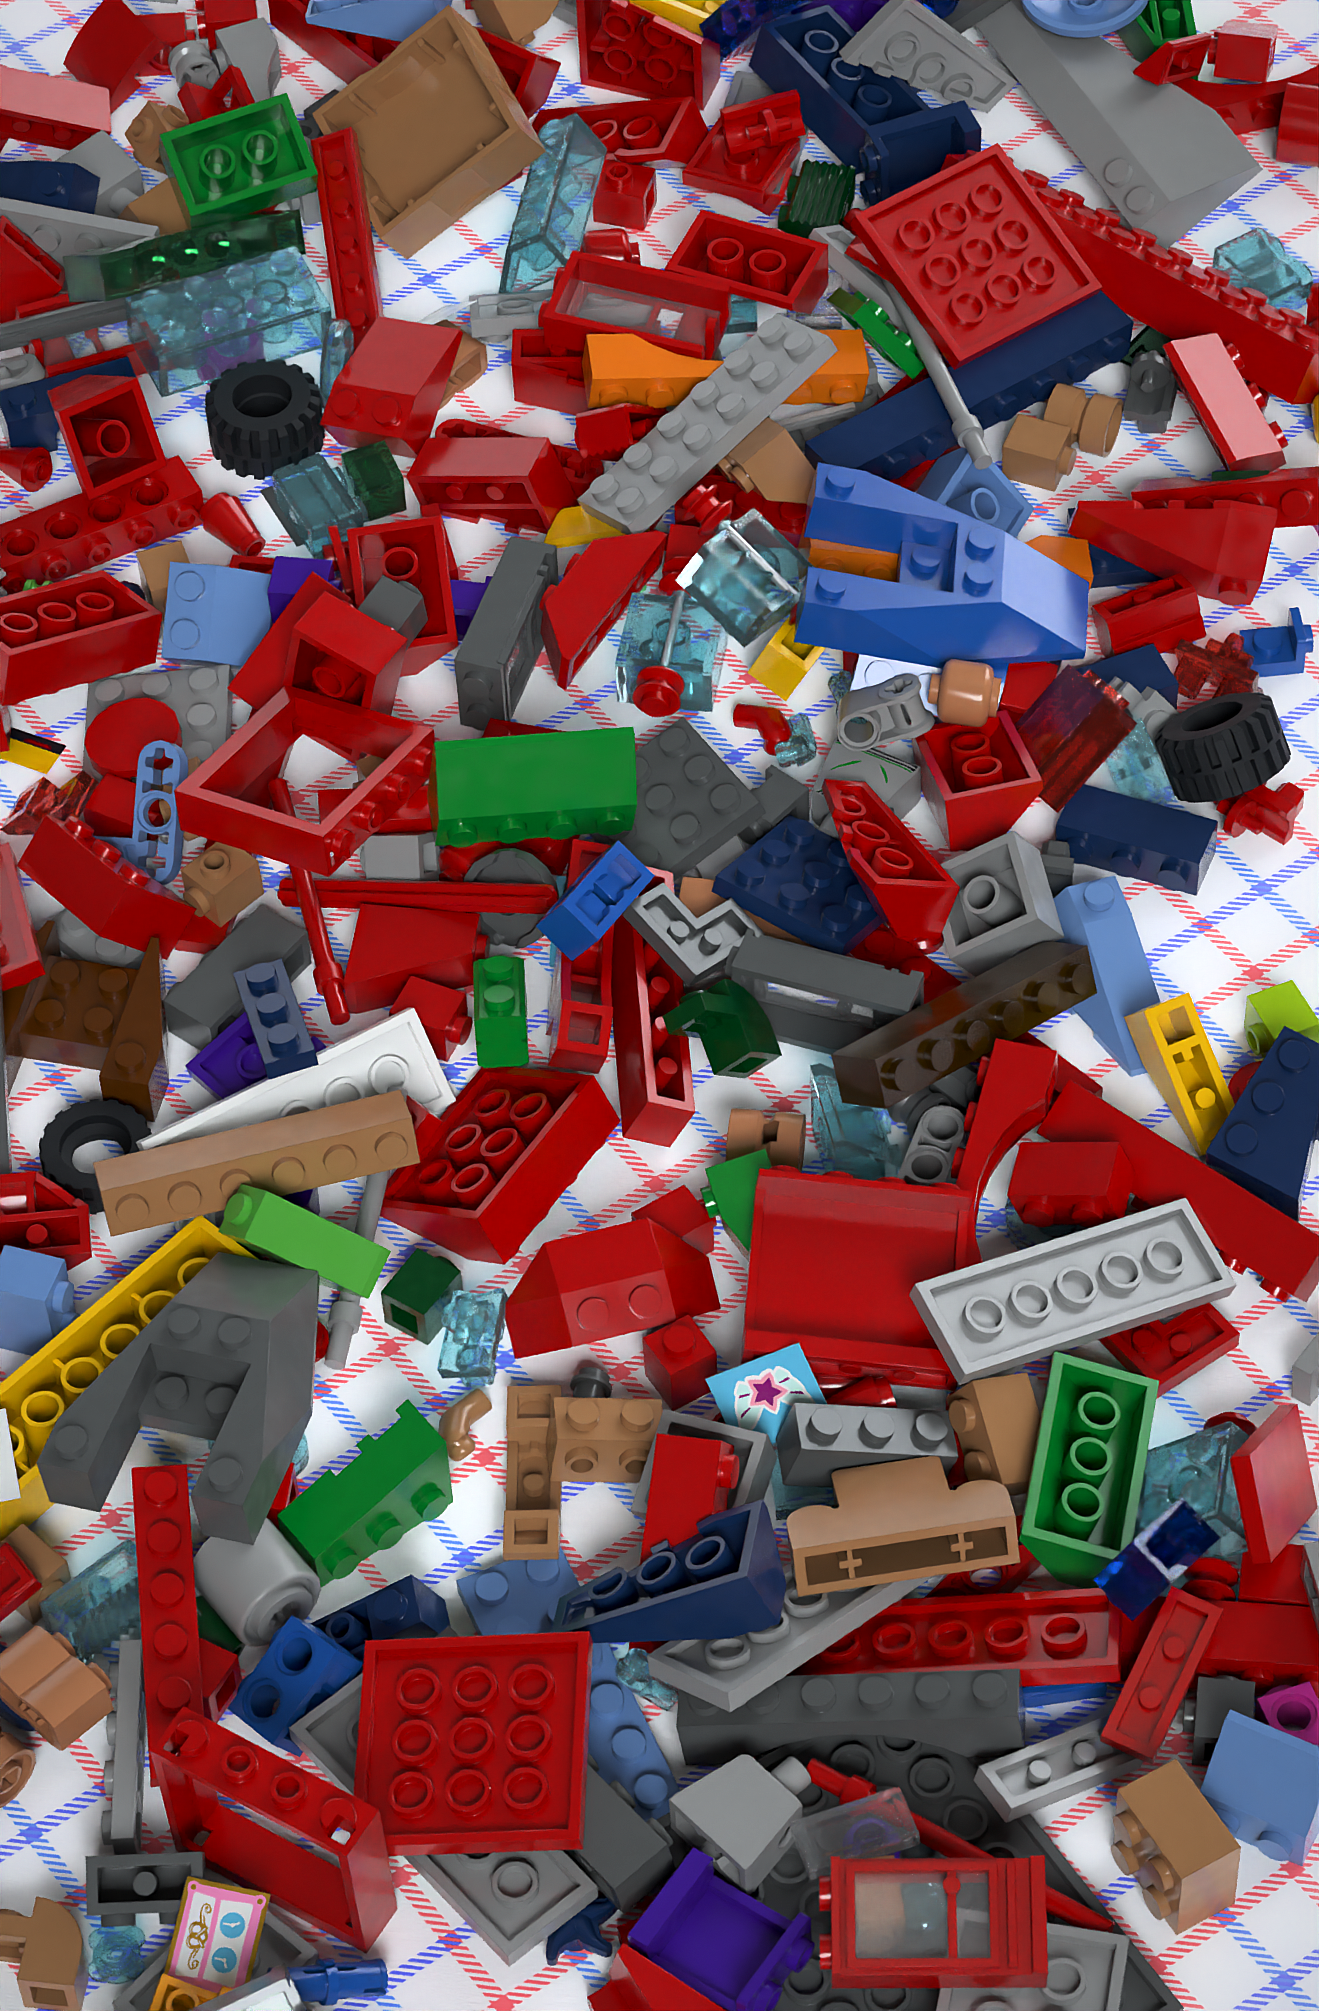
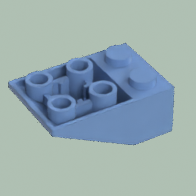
M310 0L305 20L307 24L402 42L446 6H451L453 0Z

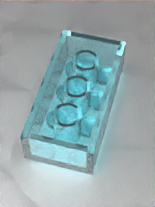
M296 245L125 298L128 338L162 398L212 383L215 379H221L222 372L227 369L234 370L237 368V364L245 361L250 364L255 363L256 359L266 358V362H274L275 359L285 360L333 345L331 305Z

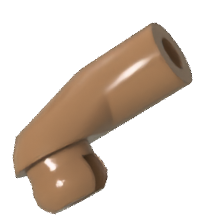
M475 1388L445 1411L439 1420L438 1433L446 1441L449 1458L456 1462L461 1461L475 1450V1441L467 1434L470 1431V1426L492 1410L490 1400L478 1388Z

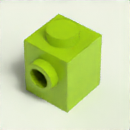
M1293 979L1248 995L1246 998L1244 1019L1246 1039L1252 1052L1257 1056L1261 1054L1263 1059L1284 1026L1319 1043V1019Z

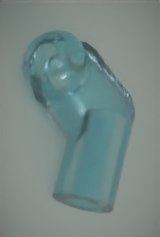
M795 714L787 719L792 729V736L789 737L790 741L778 742L774 747L779 766L782 768H789L797 764V767H801L812 761L817 753V744L809 717L805 714Z
M641 1648L630 1649L625 1657L619 1658L616 1664L615 1675L617 1679L637 1696L664 1711H669L678 1699L679 1688L649 1675L648 1652Z

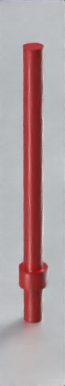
M282 778L270 781L268 783V790L274 811L296 817L287 781ZM289 865L316 966L313 970V978L317 992L324 996L330 1022L333 1025H343L350 1020L343 992L345 976L341 964L335 962L312 873Z
M815 1758L811 1759L806 1767L811 1777V1783L840 1798L839 1805L859 1816L866 1812L948 1858H996L877 1793V1786L856 1774L850 1778ZM1046 1885V1912L1077 1928L1112 1933L1115 1926L1114 1921Z

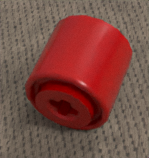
M1287 83L1278 130L1276 162L1319 167V86Z

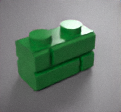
M503 955L478 959V961L473 962L474 1027L477 1064L483 1068L524 1066V1064L529 1063L524 959Z

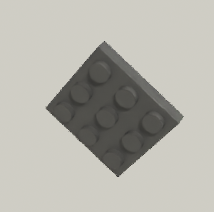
M682 717L635 752L637 809L633 829L611 836L599 833L589 835L596 843L613 845L619 840L644 866L673 872V881H676L766 812L760 801L691 724Z

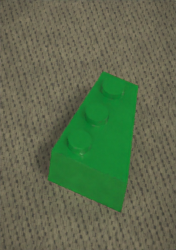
M409 1399L395 1410L401 1418L378 1439L374 1440L368 1434L356 1444L362 1453L340 1473L335 1475L328 1469L277 1515L281 1534L319 1577L321 1588L334 1579L345 1578L356 1569L360 1562L379 1550H387L393 1547L405 1533L424 1521L436 1519L446 1510L448 1505L453 1503L446 1441Z

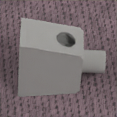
M100 130L54 161L76 163L100 177L94 215L117 219L129 203L144 194L139 166L103 130Z
M740 1755L679 1791L669 1799L671 1828L692 1848L695 1847L712 1857L714 1868L735 1888L750 1895L800 1836L803 1830V1807L796 1796L811 1784V1777L805 1767L793 1757H788L769 1773L752 1756Z

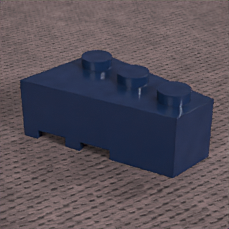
M1284 1026L1206 1150V1165L1299 1222L1302 1201L1310 1173L1315 1140L1319 1130V1043Z

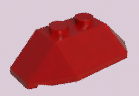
M657 530L594 539L582 555L575 553L565 568L563 579L558 586L551 584L547 588L539 604V610L543 611L540 633L557 686L564 690L568 688L574 677L649 579L660 568L663 561L667 534Z
M36 1171L0 1174V1254L5 1245L65 1259L67 1271L92 1258L89 1205L79 1198L76 1199L63 1188Z
M648 1217L544 1242L513 1292L502 1306L514 1359L576 1347L669 1324L688 1314L690 1317L721 1309L709 1257Z

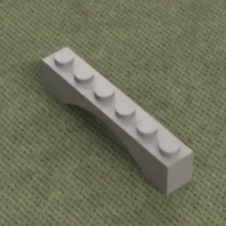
M261 17L216 30L217 49L212 50L211 54L212 60L219 70V76L224 73L229 65L241 69L255 103L274 97L275 89L282 77L278 42L265 18ZM233 88L228 92L230 98L232 97ZM304 136L308 149L313 159L311 141L309 138ZM317 188L316 192L286 201L291 211H298L305 226L322 222Z

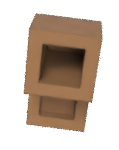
M36 1896L31 1917L24 1916L14 1910L0 1909V1962L20 1964L16 1980L24 2007L57 2011H82L89 1980V1962L79 1925L73 1915L59 1903Z

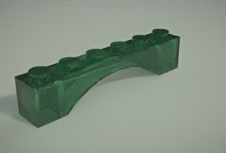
M300 209L260 211L62 256L69 302H105L140 294L146 289L166 282L243 263L255 265L305 255L306 249Z

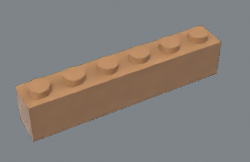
M396 1090L93 1162V1167L110 1236L113 1237L225 1210L228 1201L237 1193L241 1184L266 1190L280 1197L420 1163L412 1117L401 1090Z

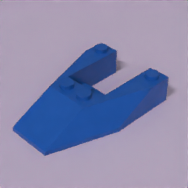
M818 462L807 500L804 537L898 554L896 582L808 566L797 605L794 642L934 668H943L945 663L951 659L988 665L1084 659L1087 642L1088 581L1009 533L867 471Z

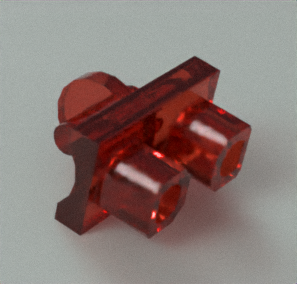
M1233 632L1226 637L1223 643L1210 638L1205 649L1181 639L1175 649L1178 665L1173 674L1179 683L1178 694L1188 699H1196L1205 682L1218 687L1212 698L1243 692L1264 693L1263 689L1258 687L1259 672L1250 669L1254 662V656L1242 651L1244 637Z

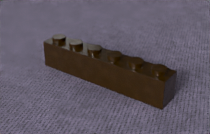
M1042 941L832 1053L831 1057L842 1103L887 1109L993 1051L996 1038L1011 1041L1097 994L1088 946Z

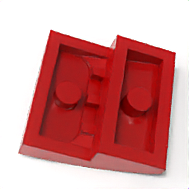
M103 0L73 40L63 65L78 81L109 88L110 112L112 114L142 86L135 79L134 75L165 46L122 0Z

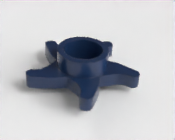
M608 1898L595 1899L548 1936L546 1947L547 1964L555 1966L558 1963L559 1956L566 1950L581 1951L585 1949L605 1958L611 1957L613 1954L612 1944L603 1939L599 1926L606 1922L618 1908Z

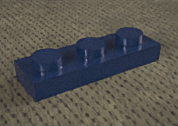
M282 958L267 963H258L250 968L234 972L233 976L268 1079L319 1065L313 1043Z

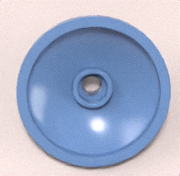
M1020 0L1026 14L1037 25L1050 32L1073 38H1091L1114 32L1137 18L1148 3V0Z

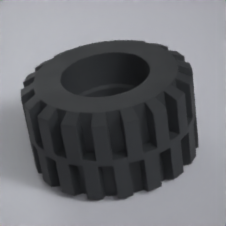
M266 358L256 359L255 363L250 364L245 361L237 364V368L234 370H225L221 373V379H215L211 383L210 392L206 393L205 412L210 446L212 447V454L215 459L221 460V466L227 471L235 469L237 476L245 478L248 475H252L254 480H264L268 476H274V479L284 477V473L291 472L295 474L301 471L302 464L310 465L316 459L315 453L321 452L324 445L325 429L320 425L323 416L318 384H315L314 377L309 372L303 373L301 366L295 363L288 366L285 360L275 359L274 362H266Z
M1258 692L1227 694L1194 705L1165 724L1158 731L1154 739L1174 796L1178 800L1187 801L1188 803L1214 802L1248 792L1278 774L1291 759V751L1273 701L1269 695Z

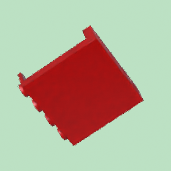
M786 1165L773 1166L769 1169L759 1168L754 1190L740 1365L799 1343L815 1377L861 1381L869 1375H872L873 1379L886 1376L891 1385L955 1391L958 1383L909 1294L916 1283L965 1268L968 1215L973 1200V1191L960 1190L957 1185L946 1182L921 1186L907 1184L905 1180L897 1177H881L874 1181L855 1179L851 1174L842 1171H829L822 1175L800 1173L797 1168Z

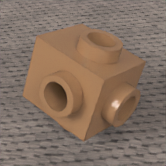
M148 100L124 133L134 150L132 152L134 158L143 166L167 175L159 154V134L186 126L189 119L183 111L173 105L164 107Z

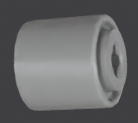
M267 1517L254 1545L210 1536L193 1558L195 1587L235 1636L249 1647L268 1645L274 1633L286 1624L291 1615L304 1621L317 1604L321 1592L319 1577Z

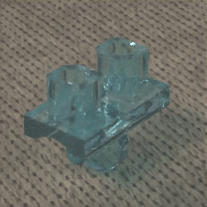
M1142 718L1094 737L1119 794L1159 805H1165L1176 800Z
M494 1288L486 1293H471L464 1290L453 1291L452 1301L445 1306L441 1318L442 1325L446 1329L437 1370L442 1379L460 1378L466 1387L490 1386L494 1384L497 1369L495 1361L499 1341L503 1339L505 1330V1305L508 1295L504 1288Z

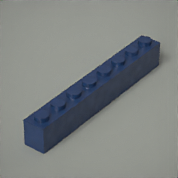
M1100 290L1098 294L956 370L951 366L947 369L969 413L975 415L983 430H986L1001 421L1010 420L1018 412L1037 402L1046 401L1050 398L1053 389L1058 383L1071 385L1082 382L1095 371L1109 364L1121 361L1129 354L1134 321ZM928 377L806 441L804 455L815 471L819 462L867 471L890 481L902 477L908 470L926 460L938 458L945 450L958 445V442L952 432L953 421L931 377Z

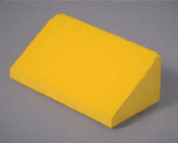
M582 506L563 508L558 512L544 539V543L555 545L557 548L590 544L594 539L626 534L587 514Z

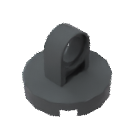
M516 848L497 849L474 862L463 882L551 884L558 894L557 883L547 866L534 855ZM466 912L480 914L482 934L489 935L490 944L495 946L505 944L510 947L516 946L515 949H520L545 936L535 926L545 914Z

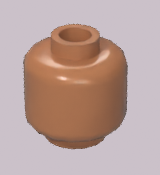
M951 659L945 663L942 675L932 674L928 703L937 704L938 718L944 723L982 727L987 722L988 717H996L1002 678L994 677L993 668L988 664Z

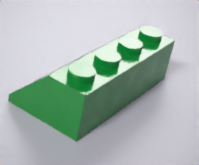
M620 727L434 742L427 798L435 846L451 845L463 848L482 842L500 841L512 844L531 838L550 837L562 840L573 835L599 833L611 836L623 831H631L637 809L634 728Z
M1054 1351L1049 1369L1019 1540L1058 1582L1083 1589L1116 1587L1129 1565L1159 1381Z

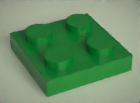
M839 287L827 299L854 329H862L863 338L887 363L912 380L925 368V365L915 356L918 351L912 339L902 330L898 331L891 323L887 322L890 318L889 315L871 298L868 300L858 290L851 295Z

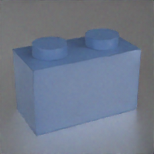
M4 1246L0 1254V1348L33 1356L80 1316L75 1310L73 1300L74 1284L69 1282L65 1259L13 1246Z

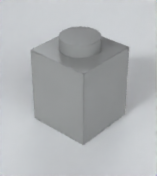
M433 831L372 834L364 842L360 852L361 868L365 872L366 879L439 881V874L441 873L438 864L440 846H435Z

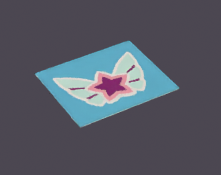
M799 1343L705 1379L727 1425L768 1434L772 1444L776 1443V1438L794 1403L827 1404Z

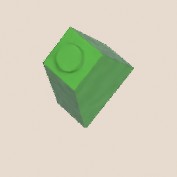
M244 1184L240 1185L237 1193L228 1201L224 1210V1220L218 1231L278 1264L318 1271L319 1285L365 1299H369L391 1252L385 1247L279 1196Z

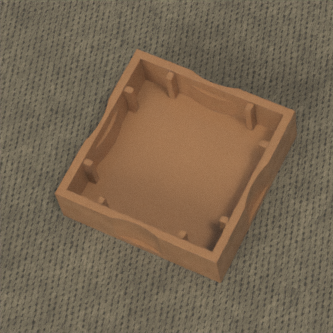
M450 5L446 6L402 41L382 63L357 77L312 113L323 135L348 127H352L357 133L370 221L379 238L407 260L546 152L478 31Z

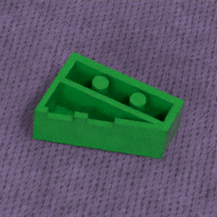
M1148 0L1146 7L1137 18L1116 30L1138 62L1142 63L1168 41L1197 35L1191 0ZM1198 76L1191 77V79L1198 80Z

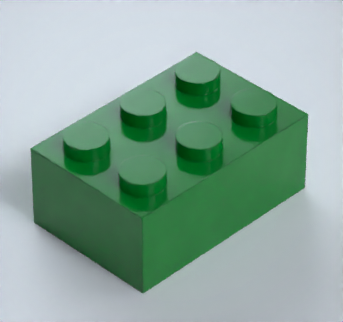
M287 92L159 134V154L189 233L316 192L318 172Z

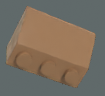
M769 417L765 418L712 468L713 470L717 468L729 482L734 480L746 494L753 490L769 501L806 504L815 475V469L787 430Z

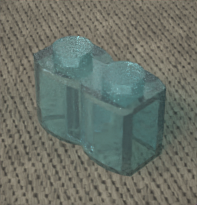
M1257 227L1214 248L1212 268L1231 277L1230 284L1241 290L1242 287H1248L1265 294L1268 297L1266 303L1278 310L1280 307H1285L1295 311L1308 305L1306 299L1314 282L1312 272L1305 263L1286 254L1282 242L1276 236H1272L1266 230Z

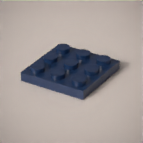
M789 815L718 873L712 888L713 893L726 900L732 898L741 908L815 948L846 956L884 923L883 919L873 909L852 871L841 841L816 829L810 822L798 819L792 815Z

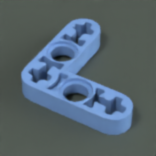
M161 740L153 741L146 745L138 759L132 838L93 836L117 848L122 853L123 858L146 872L162 885L172 882L179 874L181 867L184 831L180 830L174 789L188 777V758L184 750L177 744ZM164 750L165 757L173 759L172 768L164 769L162 784L172 786V794L159 790L150 791L151 783L161 786V770L155 769L153 763L154 759H161L163 757ZM164 799L171 808V816L165 825L155 827L148 818L149 807L156 800ZM147 833L158 836L169 835L168 843L158 841V856L165 858L166 864L165 868H157L156 876H154V869L146 867L147 858L155 857L157 842L147 840Z

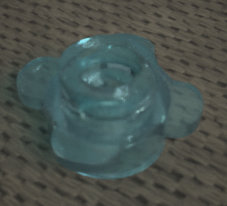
M129 1926L124 1931L109 1932L105 1928L95 1929L88 1937L89 1947L93 1949V1960L87 1967L90 1978L96 1982L106 1981L110 1984H124L137 1979L145 1971V1963L141 1957V1947L146 1942L144 1931L137 1926ZM115 1950L122 1952L119 1957H112L111 1954Z

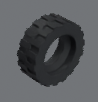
M89 1099V1102L81 1104L78 1102L70 1105L71 1108L65 1111L61 1110L55 1115V1119L51 1123H47L43 1129V1138L40 1137L39 1157L43 1176L63 1188L76 1199L79 1198L87 1203L91 1215L104 1212L95 1173L80 1172L74 1166L72 1159L75 1150L92 1141L111 1140L117 1142L122 1147L123 1155L139 1152L140 1150L136 1142L152 1134L151 1128H148L147 1120L142 1114H137L135 1108L128 1104L126 1106L119 1104L117 1100L111 1099L109 1101Z

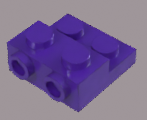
M245 1012L185 1065L189 1075L218 1101L268 1077ZM311 1037L316 1053L327 1048L317 1037Z

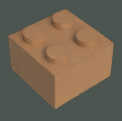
M1177 1759L1164 1764L1117 1790L1116 1813L1113 1816L1114 1839L1111 1845V1853L1121 1872L1126 1876L1132 1874L1143 1888L1144 1901L1151 1914L1157 1920L1165 1919L1177 1936L1235 1904L1241 1846Z

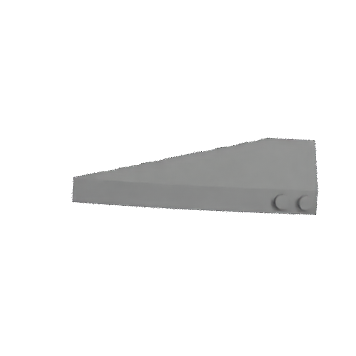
M1011 0L975 24L1132 227L1154 234L1157 237L1156 244L1168 249L1263 170L1214 109L1173 83L1157 86L1134 75V69L1141 63L1101 37L1073 38L1050 32L1030 19L1024 11L1020 0Z

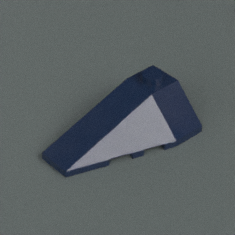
M40 160L0 162V197L94 214L100 177L80 165Z
M763 1499L713 1514L696 1523L700 1533L674 1547L667 1540L651 1548L653 1556L627 1572L622 1567H615L560 1597L551 1633L590 1631L593 1643L730 1639L750 1632H760L770 1626L779 1624L787 1583L767 1505Z

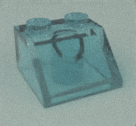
M821 1063L810 1065L811 1129L824 1173L842 1171L851 1174L855 1179L874 1181L881 1177H897L903 1163V1158L899 1145H890L887 1137L888 1134H891L888 1109L842 1103L835 1070Z

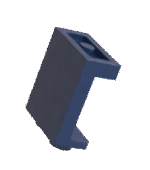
M965 100L865 127V147L860 148V160L865 171V180L860 181V193L866 207L873 206L939 173L947 154H966L967 150L981 151V126Z

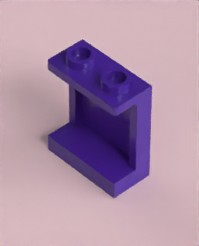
M695 1847L692 1848L628 1934L630 1948L726 2011H773L782 1995L783 1988L781 1985L792 1971L799 1973L803 1970L815 1948V1942L812 1941L811 1917L800 1912L791 1921L714 1876L713 1858Z

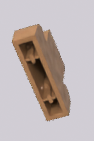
M937 1456L834 1471L831 1474L835 1508L824 1505L806 1506L792 1512L786 1522L791 1568L798 1597L1020 1563L1016 1515L1005 1486L996 1481L975 1480L964 1483L957 1487L956 1490H950L941 1460Z

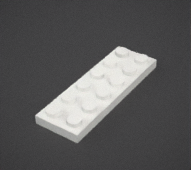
M406 1008L317 1052L316 1056L319 1065L270 1080L268 1077L137 1141L136 1144L140 1151L384 1094L387 1093V1089L390 1086H399L406 1089L410 1097L420 1102L432 1113L455 1102L456 1099L415 1008ZM216 1212L202 1216L213 1223L215 1222ZM196 1217L173 1222L177 1232Z

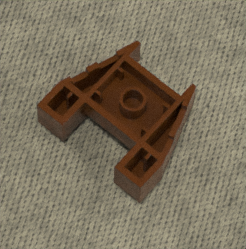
M47 920L36 933L46 974L33 979L26 985L13 987L2 992L8 1097L24 1058L99 1070V1082L103 1101L111 1099L117 1100L119 1104L125 1106L128 1104L135 1108L137 1114H142L147 1121L155 1122L169 1085L168 1033L163 1003L166 997V983L159 938L151 937L139 970L62 957L55 921Z

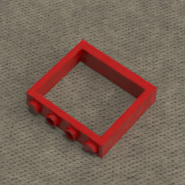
M286 684L174 789L180 830L330 877L429 779L435 742L434 728ZM303 734L386 759L319 825L235 799Z
M183 1706L150 1750L175 1850L178 1853L204 1852L206 1868L245 1889L271 1894L269 1902L367 1954L398 1909L380 1810ZM217 1792L337 1855L340 1868L219 1804ZM338 1827L350 1833V1838L345 1845L331 1838ZM205 1831L210 1835L203 1845L200 1846L194 1843L193 1840L198 1833L202 1834Z

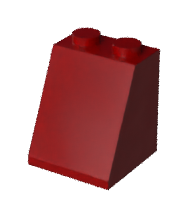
M83 375L47 391L85 500L90 501L168 465L138 377Z

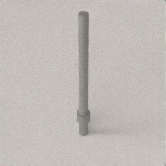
M885 280V287L953 421L952 432L959 446L966 448L977 469L988 468L992 464L993 459L983 441L985 433L978 418L969 413L932 338L893 284Z
M390 1086L387 1089V1093L401 1090L406 1102L408 1095L406 1089L399 1086ZM390 1170L367 1176L354 1233L374 1242ZM341 1291L339 1300L332 1304L328 1320L331 1335L324 1361L325 1366L335 1370L345 1368L352 1335L358 1333L363 1309L359 1306L361 1299L359 1296Z

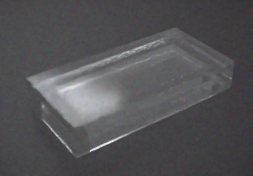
M899 1786L790 1822L791 1834L810 1880L819 1878V1875L831 1874V1856H840V1859H865L886 1856L920 1844L919 1832Z

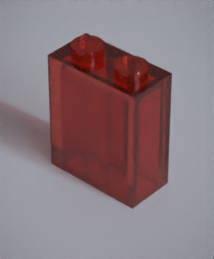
M1069 664L1014 724L1043 780V790L1038 796L1057 813L1138 724L1124 712L1130 703L1109 684H1106L1092 670L1088 669L1084 675H1081Z

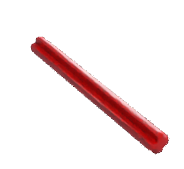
M292 877L281 879L277 896L281 900L282 905L285 907H300ZM313 878L321 908L360 909L361 904L454 912L546 914L558 901V894L551 884Z

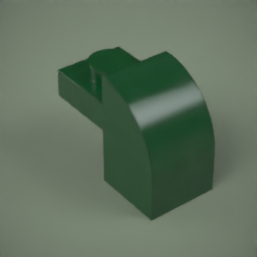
M724 978L707 990H697L686 994L679 1000V1006L662 1016L669 1035L701 1039L714 1075L745 1079L782 1056L773 1028L764 1010L745 988L732 980Z

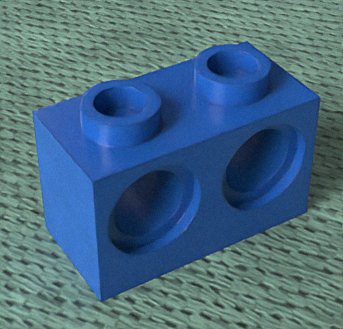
M618 840L588 865L535 926L562 953L573 961L605 934L655 875Z
M291 1615L286 1624L274 1633L268 1650L253 1672L241 1681L237 1695L227 1709L270 1744L300 1757L303 1751L291 1740L289 1727L351 1682L363 1666V1662L319 1628ZM312 1652L309 1663L304 1667L307 1656ZM280 1698L278 1708L272 1714L273 1706L276 1703V1701Z

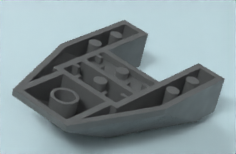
M218 1252L57 1419L36 1462L49 1502L101 1512L141 1426L213 1440L215 1443L190 1495L202 1535L254 1545L313 1414L320 1279L318 1271Z

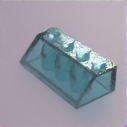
M577 113L560 120L553 119L547 122L538 133V137L546 152L529 165V172L521 193L520 203L506 248L498 293L528 291L554 280L558 268L566 266L572 250L580 251L607 148Z

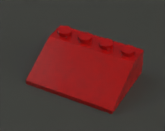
M481 1067L456 1097V1101L451 1103L439 1118L443 1123L436 1131L432 1144L420 1154V1163L397 1168L388 1179L380 1216L468 1260L505 1265L509 1259L517 1254L521 1244L538 1223L546 1218L550 1208L566 1188L575 1182L579 1172L595 1152L604 1146L608 1136L620 1123V1119L594 1075L518 1067Z

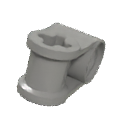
M914 674L900 675L886 682L846 693L838 705L837 737L840 743L849 750L860 752L901 739H912L929 731L934 726L935 720L932 712L925 710L919 694L922 687L919 677ZM863 717L868 719L869 722L856 724L851 722L850 719Z

